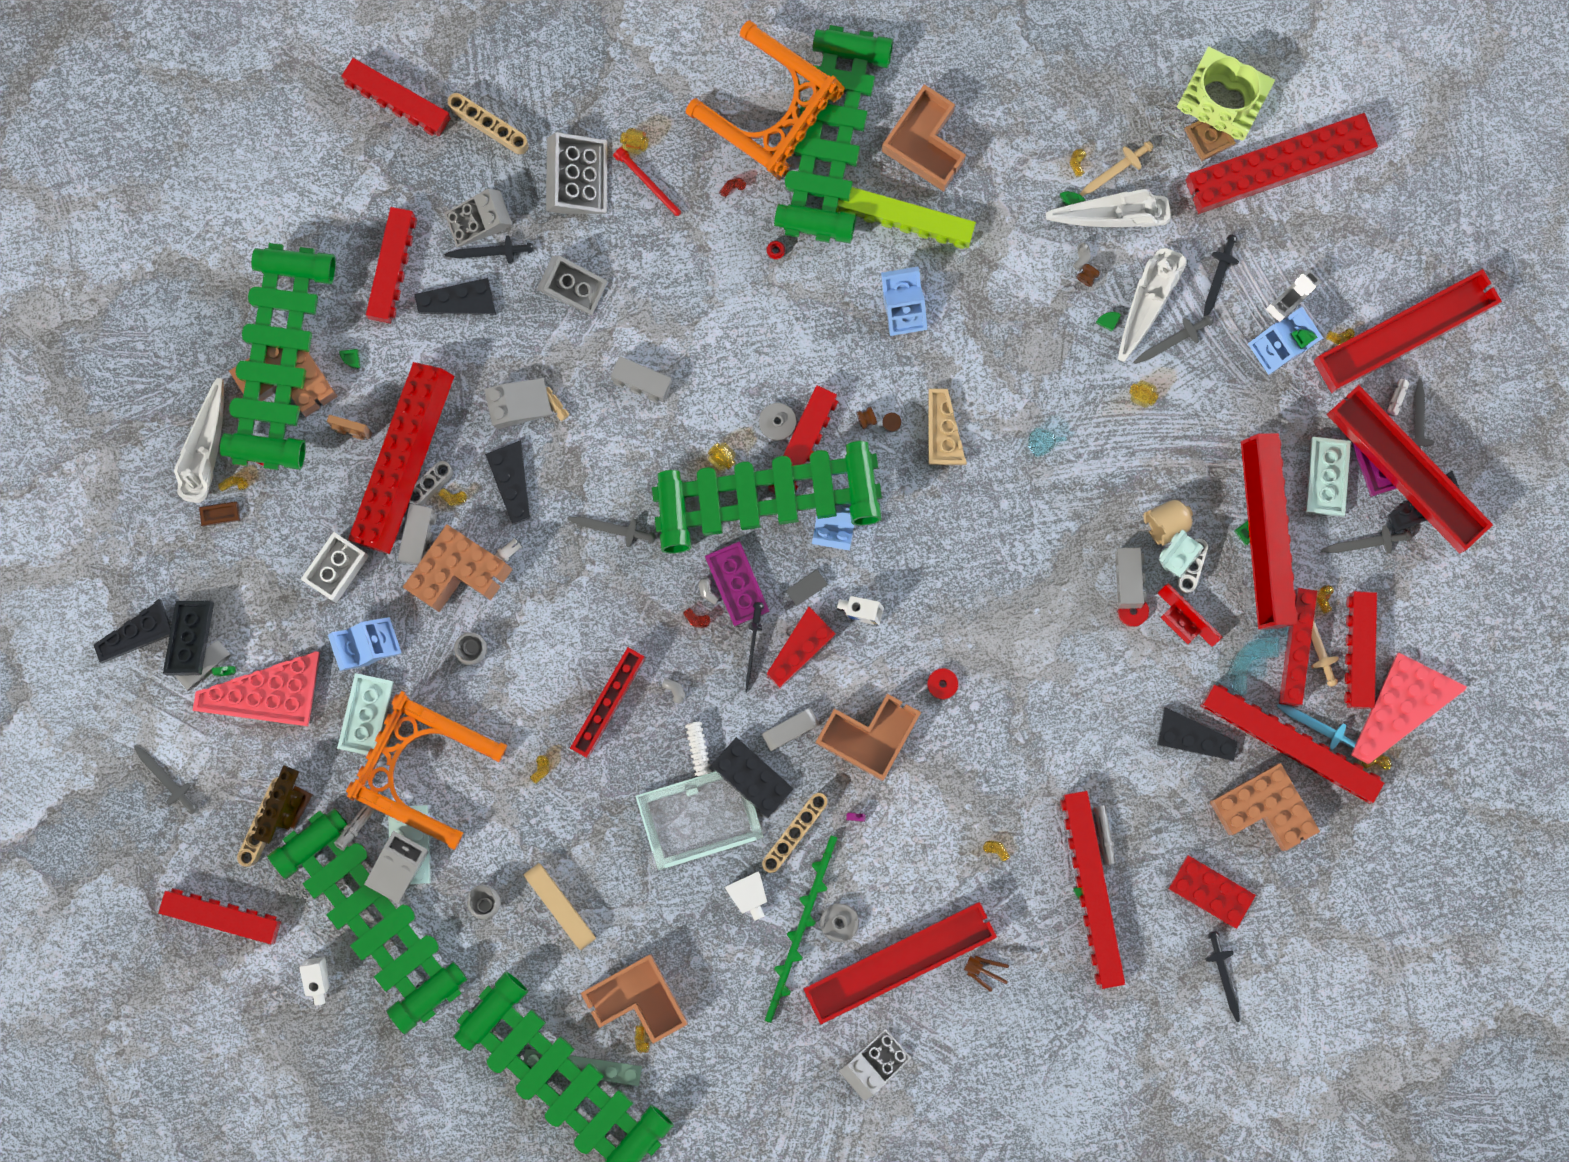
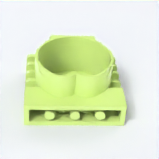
M1208 46L1177 108L1185 114L1196 117L1200 122L1207 123L1215 129L1231 135L1234 139L1243 141L1275 79L1257 71L1250 65L1239 62L1234 57L1227 56ZM1218 81L1223 83L1228 90L1239 91L1244 99V107L1229 109L1218 105L1208 96L1205 86Z

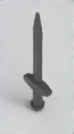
M1206 315L1204 319L1194 325L1187 318H1183V330L1144 351L1133 363L1137 364L1150 360L1188 337L1194 343H1198L1197 331L1207 325L1211 326L1213 324L1212 317Z
M1419 379L1415 392V438H1412V440L1423 451V447L1434 445V441L1424 438L1425 391L1422 379Z
M567 517L569 521L583 527L626 536L627 547L631 546L634 538L647 540L648 543H653L656 538L653 532L646 533L636 530V519H632L629 526L625 527L586 517Z
M1383 525L1381 536L1335 543L1322 548L1321 552L1339 553L1383 545L1386 553L1390 554L1392 542L1403 540L1408 542L1412 539V534L1406 530L1404 533L1390 535L1388 527Z
M135 745L134 749L140 760L172 793L166 801L167 804L170 805L179 800L188 809V813L194 814L198 810V806L193 804L185 795L191 785L186 783L179 787L147 752Z

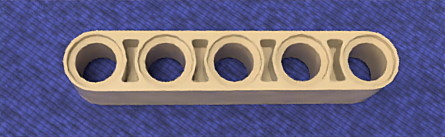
M453 93L449 96L448 104L453 114L516 154L527 152L529 144L523 133L463 95ZM457 101L462 102L458 107L453 106ZM472 111L477 112L474 117L468 116ZM487 121L493 122L489 127L484 126V123ZM502 131H508L506 136H499ZM517 141L524 142L520 147L515 146Z
M278 777L274 778L270 783L238 852L237 861L242 866H254L266 843L261 841L259 844L254 845L252 838ZM247 852L252 855V860L249 863L244 861V855Z
M814 794L763 860L762 865L765 871L774 873L784 863L825 809L827 798L824 794ZM815 797L823 798L824 805L822 807L814 806L813 800ZM804 812H809L812 815V821L804 823L801 820V815ZM794 827L798 828L801 832L800 836L796 839L791 838L789 835L790 829ZM780 843L788 845L789 850L786 854L778 852L777 847ZM770 858L775 859L777 862V866L773 870L767 869L765 865L766 861Z
M537 863L523 874L580 951L596 939L595 935L540 863Z

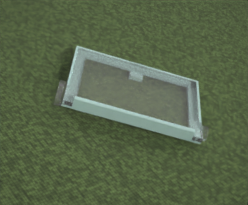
M717 772L636 796L652 852L647 853L652 872L763 839V834L766 833L764 823H759L755 807Z

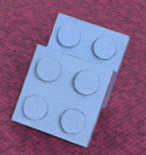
M919 267L882 272L883 300L888 317L890 336L927 330L925 299L921 288Z
M1301 307L1281 322L1273 324L1249 342L1248 345L1268 375H1270L1284 364L1299 357L1324 338L1303 307ZM1299 329H1306L1313 332L1318 338L1303 349H1300L1290 333Z
M851 503L837 505L836 517L823 519L816 517L812 544L850 551L854 529L849 511Z
M390 617L360 622L347 630L328 634L340 671L369 666L382 658L397 656L402 653Z

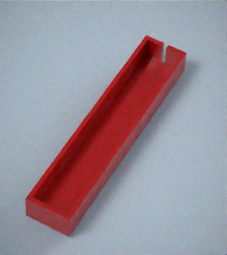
M1362 113L1189 173L1185 181L1190 194H1195L1193 201L1198 214L1371 155L1378 148V144L1366 114Z
M1484 269L1317 356L1313 362L1332 394L1498 306L1502 300L1494 287L1484 293L1483 290L1492 283Z
M412 363L351 529L349 541L365 548L387 554L391 553L455 377L446 370L421 363Z
M1360 385L1354 388L1326 414L1459 554L1471 547L1493 526L1487 517Z
M1260 433L1241 441L1258 630L1281 629L1296 625L1298 619L1295 607L1296 593L1293 586L1294 574L1291 565V538L1288 534L1289 518L1286 513L1287 498L1284 492L1285 479L1282 471L1283 459L1281 458L1280 450L1282 444L1279 439V433Z
M976 902L804 987L803 990L820 1025L997 938L990 921L985 923L983 921L988 917L981 903Z

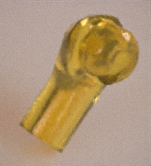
M1076 149L1069 162L1077 178L1085 174L1080 165L1082 159L1086 157V152L1083 149Z
M1348 328L1346 331L1337 334L1329 330L1325 339L1340 345L1353 338L1355 331Z
M443 488L438 493L451 506L462 505L467 500V495L463 491L451 494Z
M1331 585L1321 587L1317 595V602L1323 614L1332 611L1328 602L1331 594L1334 593V588Z
M1382 754L1369 764L1362 761L1365 769L1375 764L1380 765L1384 770H1389L1392 767L1391 759Z
M539 755L536 758L537 771L530 776L535 784L549 773V759L544 755Z
M989 840L984 843V852L998 854L1002 862L1010 858L1001 842Z

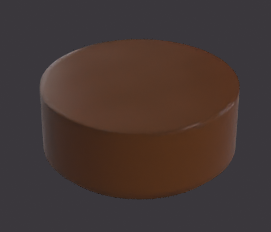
M893 412L886 414L882 421L883 428L888 432H896L902 423L900 416Z

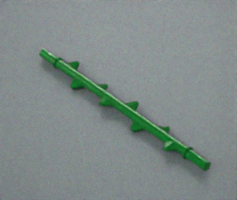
M830 835L825 852L822 853V860L812 863V867L817 874L810 894L799 898L805 908L797 930L787 933L792 944L785 964L775 966L774 968L780 978L772 1000H770L771 1003L764 1020L772 1023L777 1006L780 1005V998L791 993L785 984L793 962L802 961L803 959L797 950L805 928L814 926L816 923L810 914L817 894L828 889L822 880L830 858H832L831 855L837 841L835 836Z

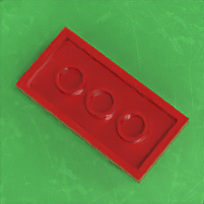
M1189 855L1184 859L1168 887L1172 892L1235 929L1240 925L1256 896Z

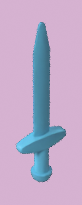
M1277 704V707L1289 717L1331 738L1329 747L1331 750L1339 742L1354 749L1356 742L1344 736L1346 724L1342 723L1335 730L1293 707Z

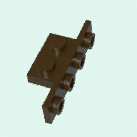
M283 765L254 834L255 839L270 844L277 826L287 830L290 829L304 795L299 791L293 790L300 771Z

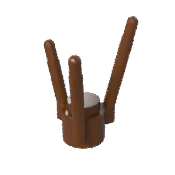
M977 955L975 958L969 957L964 970L968 972V976L974 978L988 991L991 992L992 988L977 976L980 972L1004 984L1008 983L1007 980L983 969L984 964L982 963L1009 968L1008 964L984 959Z

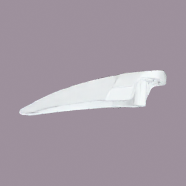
M1146 189L1053 209L1046 212V219L1093 227H1151L1169 223L1171 212L1169 200L1166 197L1156 196Z
M1162 248L1147 262L1142 278L1139 279L1130 308L1118 360L1125 362L1153 325L1173 288L1177 285L1187 264L1186 258L1181 253Z
M216 378L212 384L174 469L178 481L177 493L185 501L202 502L207 497L213 479V470L218 454L223 423L224 380L221 378Z

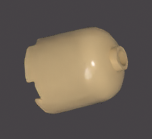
M1179 500L1168 501L1145 512L1143 515L1145 524L1149 523L1151 528L1149 534L1158 545L1162 544V546L1171 542L1176 533H1180L1181 530L1187 533L1192 527L1191 516H1193V512L1189 506H1185Z

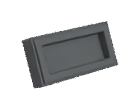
M816 569L788 588L786 592L797 607L828 586V583L818 569Z

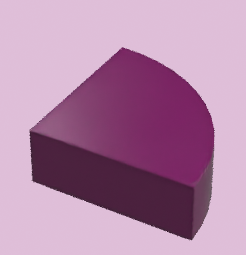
M848 812L846 813V821L865 822V815Z

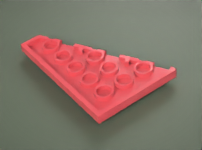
M314 651L293 660L196 691L193 711L309 727L320 652Z
M1397 653L1375 700V708L1371 709L1351 756L1367 764L1371 763L1465 691L1467 686L1401 653Z

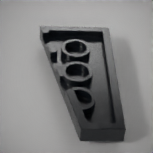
M488 278L414 294L419 314L496 315Z
M520 440L485 454L512 525L531 518L522 442Z
M1453 471L1447 473L1446 476L1460 489ZM1409 501L1387 515L1394 533L1427 521Z
M156 600L153 605L139 612V615L132 620L126 621L122 627L112 631L95 643L94 648L99 662L105 663L169 637L171 625L162 600Z
M1164 707L1157 741L1158 746L1234 761L1237 741Z

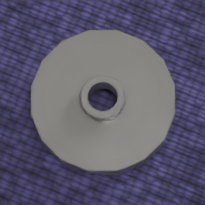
M782 403L768 405L763 409L759 417L761 432L765 437L774 441H782L790 437L797 423L793 410ZM778 418L781 420V423L775 424L774 420Z
M836 903L824 910L820 926L828 939L834 942H845L855 936L859 927V919L852 907ZM837 919L843 920L842 926L838 927L836 925Z

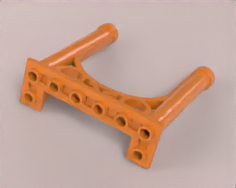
M749 20L742 26L740 37L784 65L792 75L794 94L786 114L775 125L760 132H746L737 128L697 98L690 101L686 108V114L691 118H696L767 168L768 172L780 181L789 172V167L791 166L786 162V159L792 156L795 146L804 139L809 126L815 123L816 116L827 106L828 99L835 103L836 100L842 97L845 87L833 75L828 76L760 30L754 22ZM797 73L809 82L800 84ZM807 88H812L813 95L806 102L801 101V92ZM798 104L802 107H806V109L803 111L800 117L798 116V112L800 110L797 107ZM794 125L786 136V133L782 130V128L784 127L786 129L787 127ZM776 133L781 134V140L778 145L770 147V136ZM763 138L764 147L752 139Z
M401 691L399 695H395L391 703L394 711L392 715H387L384 721L386 727L383 732L379 731L375 741L377 744L374 749L371 748L366 756L368 761L365 767L361 766L357 773L359 779H355L354 782L351 781L346 790L348 793L347 797L352 801L362 802L455 850L463 836V832L407 806L399 798L394 786V769L400 754L412 741L428 734H440L492 758L496 762L501 761L508 745L502 742L497 743L410 700L406 693ZM416 720L431 728L418 731ZM406 721L411 722L414 727L413 734L408 737L400 736L399 728L402 723ZM393 732H395L397 739L403 741L401 744L397 743L393 747H386ZM382 754L387 758L386 765L389 766V771L384 767H377L375 769ZM378 772H385L388 777V783L381 788L375 787L373 785L375 775ZM390 788L395 801L379 794V792H384Z

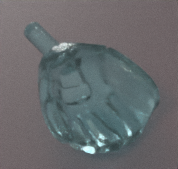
M1035 428L1029 435L1028 445L1033 455L1040 457L1049 453L1054 448L1056 442L1066 441L1067 438L1066 436L1055 437L1054 433L1046 429Z

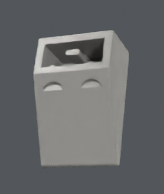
M486 189L444 213L456 247H461L497 234L513 225L499 190Z
M393 831L364 885L399 904L428 855V850Z
M885 1028L852 1057L839 1072L865 1101L880 1090L911 1057Z

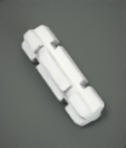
M1399 379L1396 385L1398 388H1395L1390 401L1392 404H1389L1387 412L1391 415H1398L1399 406L1402 405L1406 394L1405 390L1409 386V382L1405 379Z

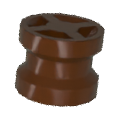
M1084 264L1082 272L1078 273L1076 278L1082 284L1092 287L1094 279L1099 277L1100 272L1093 266Z
M871 406L867 407L864 411L859 410L856 412L862 429L867 428L870 424H877Z

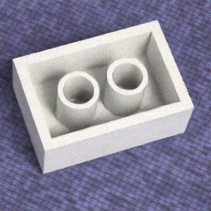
M333 532L301 580L337 603L369 555Z

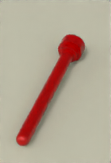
M624 146L619 147L613 154V157L618 162H624L675 216H680V209L630 158L629 151Z

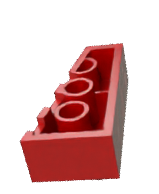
M808 607L768 670L767 676L781 689L835 637L836 633Z

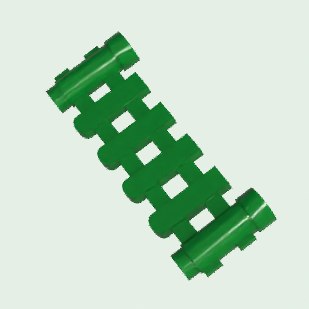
M830 25L829 29H816L812 51L822 53L823 59L821 66H814L828 76L833 75L845 87L846 98L844 107L827 103V106L816 116L815 123L807 129L804 139L795 146L794 155L801 157L799 170H791L785 177L786 189L794 192L792 202L788 205H777L774 226L784 228L785 235L799 237L800 233L815 235L816 241L830 243L831 238L837 242L851 244L855 230L856 214L843 211L837 213V205L839 200L849 202L853 182L843 180L846 165L856 167L860 146L851 144L853 130L864 132L868 115L866 110L858 109L861 95L871 97L875 82V76L866 74L867 65L870 63L876 67H889L893 49V38L882 36L877 38L874 37V32L860 30L859 34L843 32L844 27ZM837 59L853 60L851 72L835 69ZM800 107V116L806 107ZM823 125L839 127L836 142L820 139ZM816 160L832 162L829 177L813 174ZM808 195L824 198L822 210L806 207Z
M269 243L268 248L265 247V249L254 248L251 268L253 271L262 272L264 275L262 287H252L248 293L249 303L251 306L258 308L255 324H246L242 330V339L245 343L252 345L249 361H240L236 366L235 373L237 378L245 382L243 399L234 398L229 406L230 414L234 418L239 419L238 430L234 434L224 433L220 443L221 456L231 457L233 465L248 466V461L264 463L263 468L279 470L280 465L284 466V468L301 470L306 454L305 440L284 439L286 425L297 426L300 407L290 405L292 388L303 389L306 370L304 368H296L298 351H310L312 333L302 330L304 314L315 315L318 302L317 294L308 293L310 280L323 284L333 283L336 270V257L334 254L319 252L314 254L315 249L300 247L299 252L284 250V245ZM279 276L295 278L293 291L277 289ZM273 310L289 312L286 328L271 326ZM267 347L283 349L280 365L265 363ZM261 384L277 386L274 403L258 401ZM255 421L271 423L268 437L253 435Z
M855 441L846 445L845 458L830 460L827 451L817 450L811 453L810 463L792 466V461L789 457L779 456L772 460L773 469L755 471L752 463L740 462L734 467L735 475L717 477V473L713 468L705 467L697 472V480L690 482L681 481L680 471H661L657 474V487H652L653 502L659 503L660 516L655 517L656 532H661V551L667 554L689 551L691 549V538L688 528L702 526L703 535L709 536L722 534L723 522L740 520L742 530L761 528L760 517L778 514L780 525L799 522L798 511L816 509L817 518L823 519L836 517V506L850 503V519L853 525L864 526L878 523L882 517L880 503H878L877 499H882L880 483L875 484L874 469H879L877 454H872L869 451L868 442ZM847 473L849 488L834 490L832 476ZM812 479L814 493L796 496L794 481ZM774 484L776 499L758 502L757 487ZM737 490L738 505L720 507L719 493ZM699 496L700 510L686 512L685 498Z
M335 808L327 814H323L320 810L308 819L311 822L308 827L299 834L296 831L291 832L282 839L285 844L282 847H277L267 857L285 880L296 873L301 865L305 868L311 877L303 885L310 895L316 900L323 893L335 907L326 914L337 930L348 924L358 937L350 947L361 961L372 955L382 968L374 978L385 992H388L395 986L404 997L401 1001L398 1000L386 1009V1012L397 1028L406 1035L418 1025L417 1022L422 1020L423 1023H426L436 1015L434 1009L446 999L451 1003L462 994L459 990L460 986L468 979L454 961L446 968L441 967L433 955L439 951V944L432 936L426 935L420 939L409 924L415 920V913L411 907L403 904L396 908L389 898L364 885L369 876V872L362 865L368 858L366 849L358 843H354L350 847L347 845L344 851L336 847L334 842L340 837L341 832L348 823ZM328 845L337 857L323 867L314 855ZM350 873L360 888L346 898L336 883ZM374 904L384 919L370 929L360 914ZM395 935H398L408 950L394 960L383 945ZM421 965L430 978L416 988L407 976Z
M507 971L498 978L493 988L488 985L478 996L482 1001L472 1012L466 1010L457 1020L460 1025L458 1031L453 1035L455 1040L468 1051H471L477 1044L481 1043L491 1053L487 1059V1065L493 1072L501 1073L508 1068L521 1080L516 1085V1092L521 1098L530 1100L536 1094L550 1107L545 1113V1118L549 1124L559 1127L565 1121L579 1134L574 1140V1145L581 1153L588 1154L594 1148L605 1158V1162H640L647 1153L652 1156L662 1145L659 1140L664 1138L674 1127L672 1121L654 1105H650L637 1122L626 1112L633 1102L620 1090L611 1098L597 1084L604 1075L591 1063L583 1071L568 1058L575 1048L562 1036L554 1044L551 1043L539 1032L546 1022L538 1014L530 1010L523 1017L514 1009L513 1006L524 998L528 990L516 977ZM501 1019L513 1028L503 1042L491 1032ZM528 1043L542 1055L532 1068L517 1056ZM557 1070L571 1082L561 1095L547 1083ZM586 1096L601 1109L591 1122L576 1110L577 1106ZM615 1123L627 1133L617 1146L605 1137Z

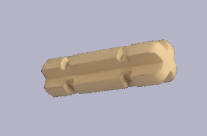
M546 387L551 409L554 413H557V417L561 421L567 419L569 416L568 411L563 409L564 406L556 395L552 394L551 388Z

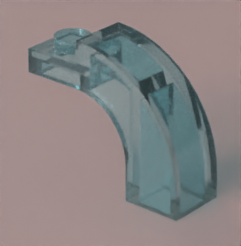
M1267 637L1254 640L1236 653L1231 661L1228 676H1236L1232 684L1235 694L1240 696L1247 694V672L1254 660L1260 658L1276 659L1279 657V638Z

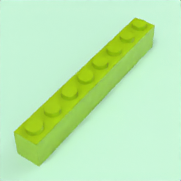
M854 187L851 189L849 202L839 200L836 210L837 213L838 211L854 213L857 217L864 218L863 220L868 223H874L875 221L882 223L881 225L886 228L896 227L904 233H917L921 238H935L937 242L943 244L949 242L960 249L969 248L976 222Z

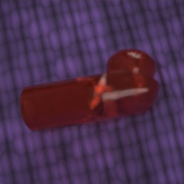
M740 177L729 179L720 189L719 194L726 198L732 189L738 188V190L742 191L746 188V182Z
M691 608L683 612L693 627L706 628L711 622V618L708 615L696 616Z

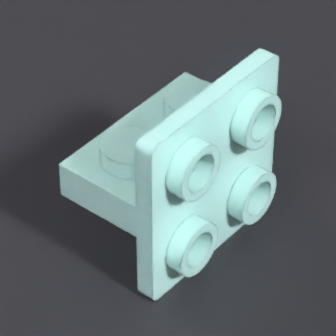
M1184 530L1174 535L1171 540L1172 544L1168 549L1165 548L1161 552L1159 560L1165 571L1168 572L1169 570L1180 579L1204 549L1201 544L1187 536Z

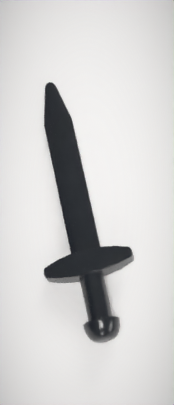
M1230 234L1227 236V243L1223 253L1212 252V256L1219 260V264L1205 302L1203 318L1210 314L1215 305L1228 264L1237 265L1239 263L1236 258L1231 256L1234 243H1237L1235 235Z
M507 235L505 245L458 249L444 255L459 259L506 255L508 263L512 264L514 253L528 252L529 254L533 252L534 247L529 242L525 245H513L510 236Z
M755 602L753 604V621L749 623V629L753 631L746 676V693L751 676L757 631H762V625L760 624L761 612L764 609L762 602Z
M1211 931L1208 934V939H1211L1214 953L1206 957L1205 960L1206 962L1217 963L1229 1009L1236 1022H1240L1239 1005L1226 963V959L1232 956L1234 952L1222 951L1218 938L1220 936L1219 933Z

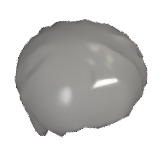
M465 632L455 641V656L465 665H476L487 654V644L481 635Z
M479 885L470 891L467 907L474 917L485 920L497 914L501 906V898L498 892L490 886Z

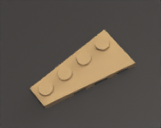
M928 389V465H967L948 389Z

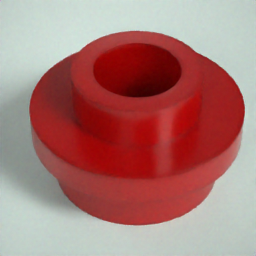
M772 241L768 244L767 255L771 259L778 260L784 256L785 246L782 242ZM774 248H778L780 251L778 253H773L772 250Z

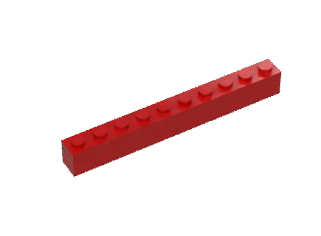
M1218 684L1217 686L1213 685L1210 687L1200 705L1202 708L1368 804L1375 802L1385 784L1380 780V776L1372 772L1369 774L1363 771V766L1355 762L1351 764L1346 761L1347 757L1340 753H1332L1327 745L1323 743L1318 745L1312 741L1313 738L1305 733L1299 734L1295 731L1296 728L1288 723H1285V725L1278 721L1279 718L1270 713L1266 715L1261 712L1262 708L1259 706L1247 704L1242 696L1228 693V689L1223 685Z
M1088 791L1063 795L1060 804L1062 811L1066 812L1067 818L1064 819L1065 829L1069 830L1071 837L1068 838L1069 849H1073L1074 857L1071 859L1073 868H1077L1078 876L1075 877L1077 888L1082 890V896H1079L1081 908L1084 907L1086 915H1083L1084 926L1088 927L1089 930L1087 942L1088 946H1092L1093 954H1090L1092 966H1096L1097 973L1094 974L1095 983L1100 986V989L1126 985Z

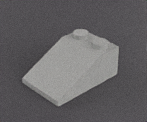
M557 255L551 257L537 290L592 315L608 281Z
M544 378L501 384L484 389L492 426L497 429L552 415Z

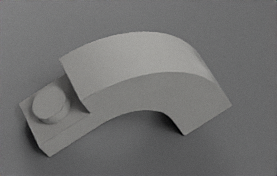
M1307 269L1266 310L1273 319L1281 322L1322 281Z

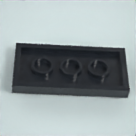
M211 600L175 602L163 674L166 676L202 675L214 603Z
M737 737L734 738L710 766L767 818L772 815L794 789Z

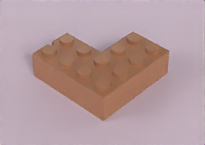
M924 84L882 144L883 153L943 192L963 165L966 157L964 153L937 136L953 114L955 104Z
M267 347L265 363L280 365L283 349ZM298 351L296 368H304L306 375L303 389L292 388L291 397L296 405L300 407L301 413L307 417L320 408L315 400L318 399L324 406L338 396L311 354ZM234 367L229 372L244 394L245 382L237 378L235 373L236 367ZM261 384L258 401H264L275 394L277 386Z
M446 524L403 585V588L440 612L461 581L491 601L501 587L492 580L493 577L504 583L513 569L504 561Z
M887 694L871 724L867 727L834 708L815 744L875 778L884 781L921 712L907 704L904 708H901L902 701Z
M1281 763L1268 768L1209 801L1228 835H1234L1263 818L1282 851H1287L1301 843L1302 840H1306L1320 832Z
M652 954L581 992L588 1008L595 1007L596 1010L592 1011L591 1014L599 1028L633 1009L653 1044L688 1025L687 1019Z

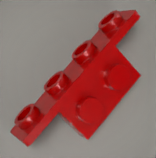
M1169 583L1158 592L1171 606L1160 618L1187 644L1198 634L1211 647L1223 638Z

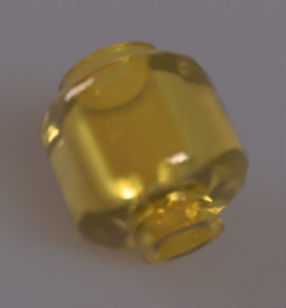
M628 128L626 132H622L620 143H622L624 150L639 155L646 151L649 138L642 130Z
M1140 380L1137 384L1133 383L1129 390L1131 401L1143 408L1153 406L1159 396L1157 387L1144 380Z
M725 442L715 443L708 451L709 462L718 470L725 468L729 470L736 462L734 460L736 456L735 451Z

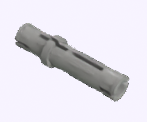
M365 805L353 821L344 827L343 833L334 842L335 846L344 851L351 840L358 836V832L376 809Z
M1106 805L1094 807L1100 838L1099 848L1102 850L1104 865L1115 864L1116 860L1113 849L1115 844L1111 838Z

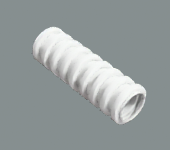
M693 722L685 725V728H688L686 733L689 734V746L692 748L690 752L693 753L691 758H694L692 763L695 764V767H693L696 770L695 776H702L712 772V770H709L711 765L708 764V752L705 750L707 746L704 745L706 741L703 740L705 736L702 734V722Z

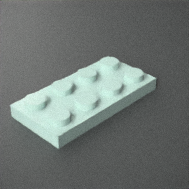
M1321 437L1311 438L1305 513L1345 516L1351 441Z
M355 673L337 749L367 755L371 748H375L377 744L375 741L379 731L383 730L394 684L393 681Z
M428 805L409 806L428 816ZM388 816L389 837L395 831L426 848L429 852L411 884L431 883L429 835Z

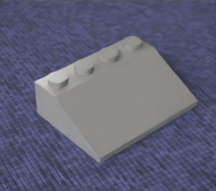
M558 132L547 138L546 211L562 214L607 213L608 140Z

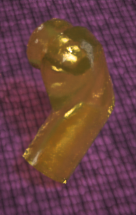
M230 476L218 483V487L222 492L232 486H238L239 490H244L248 487V483L244 477Z
M636 1025L634 1038L636 1050L641 1054L642 1052L648 1053L650 1045L648 1042L644 1043L645 1028L644 1026Z

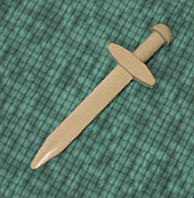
M1146 141L1134 153L1129 148L1123 147L1125 158L1090 182L1081 191L1080 195L1084 196L1095 191L1130 165L1140 170L1142 166L1138 158L1148 151L1151 152L1153 144L1150 141Z
M1313 621L1311 640L1319 661L1311 665L1312 669L1323 668L1328 680L1326 682L1327 685L1333 687L1338 684V679H1335L1330 665L1338 661L1339 658L1337 656H1327L1315 621Z

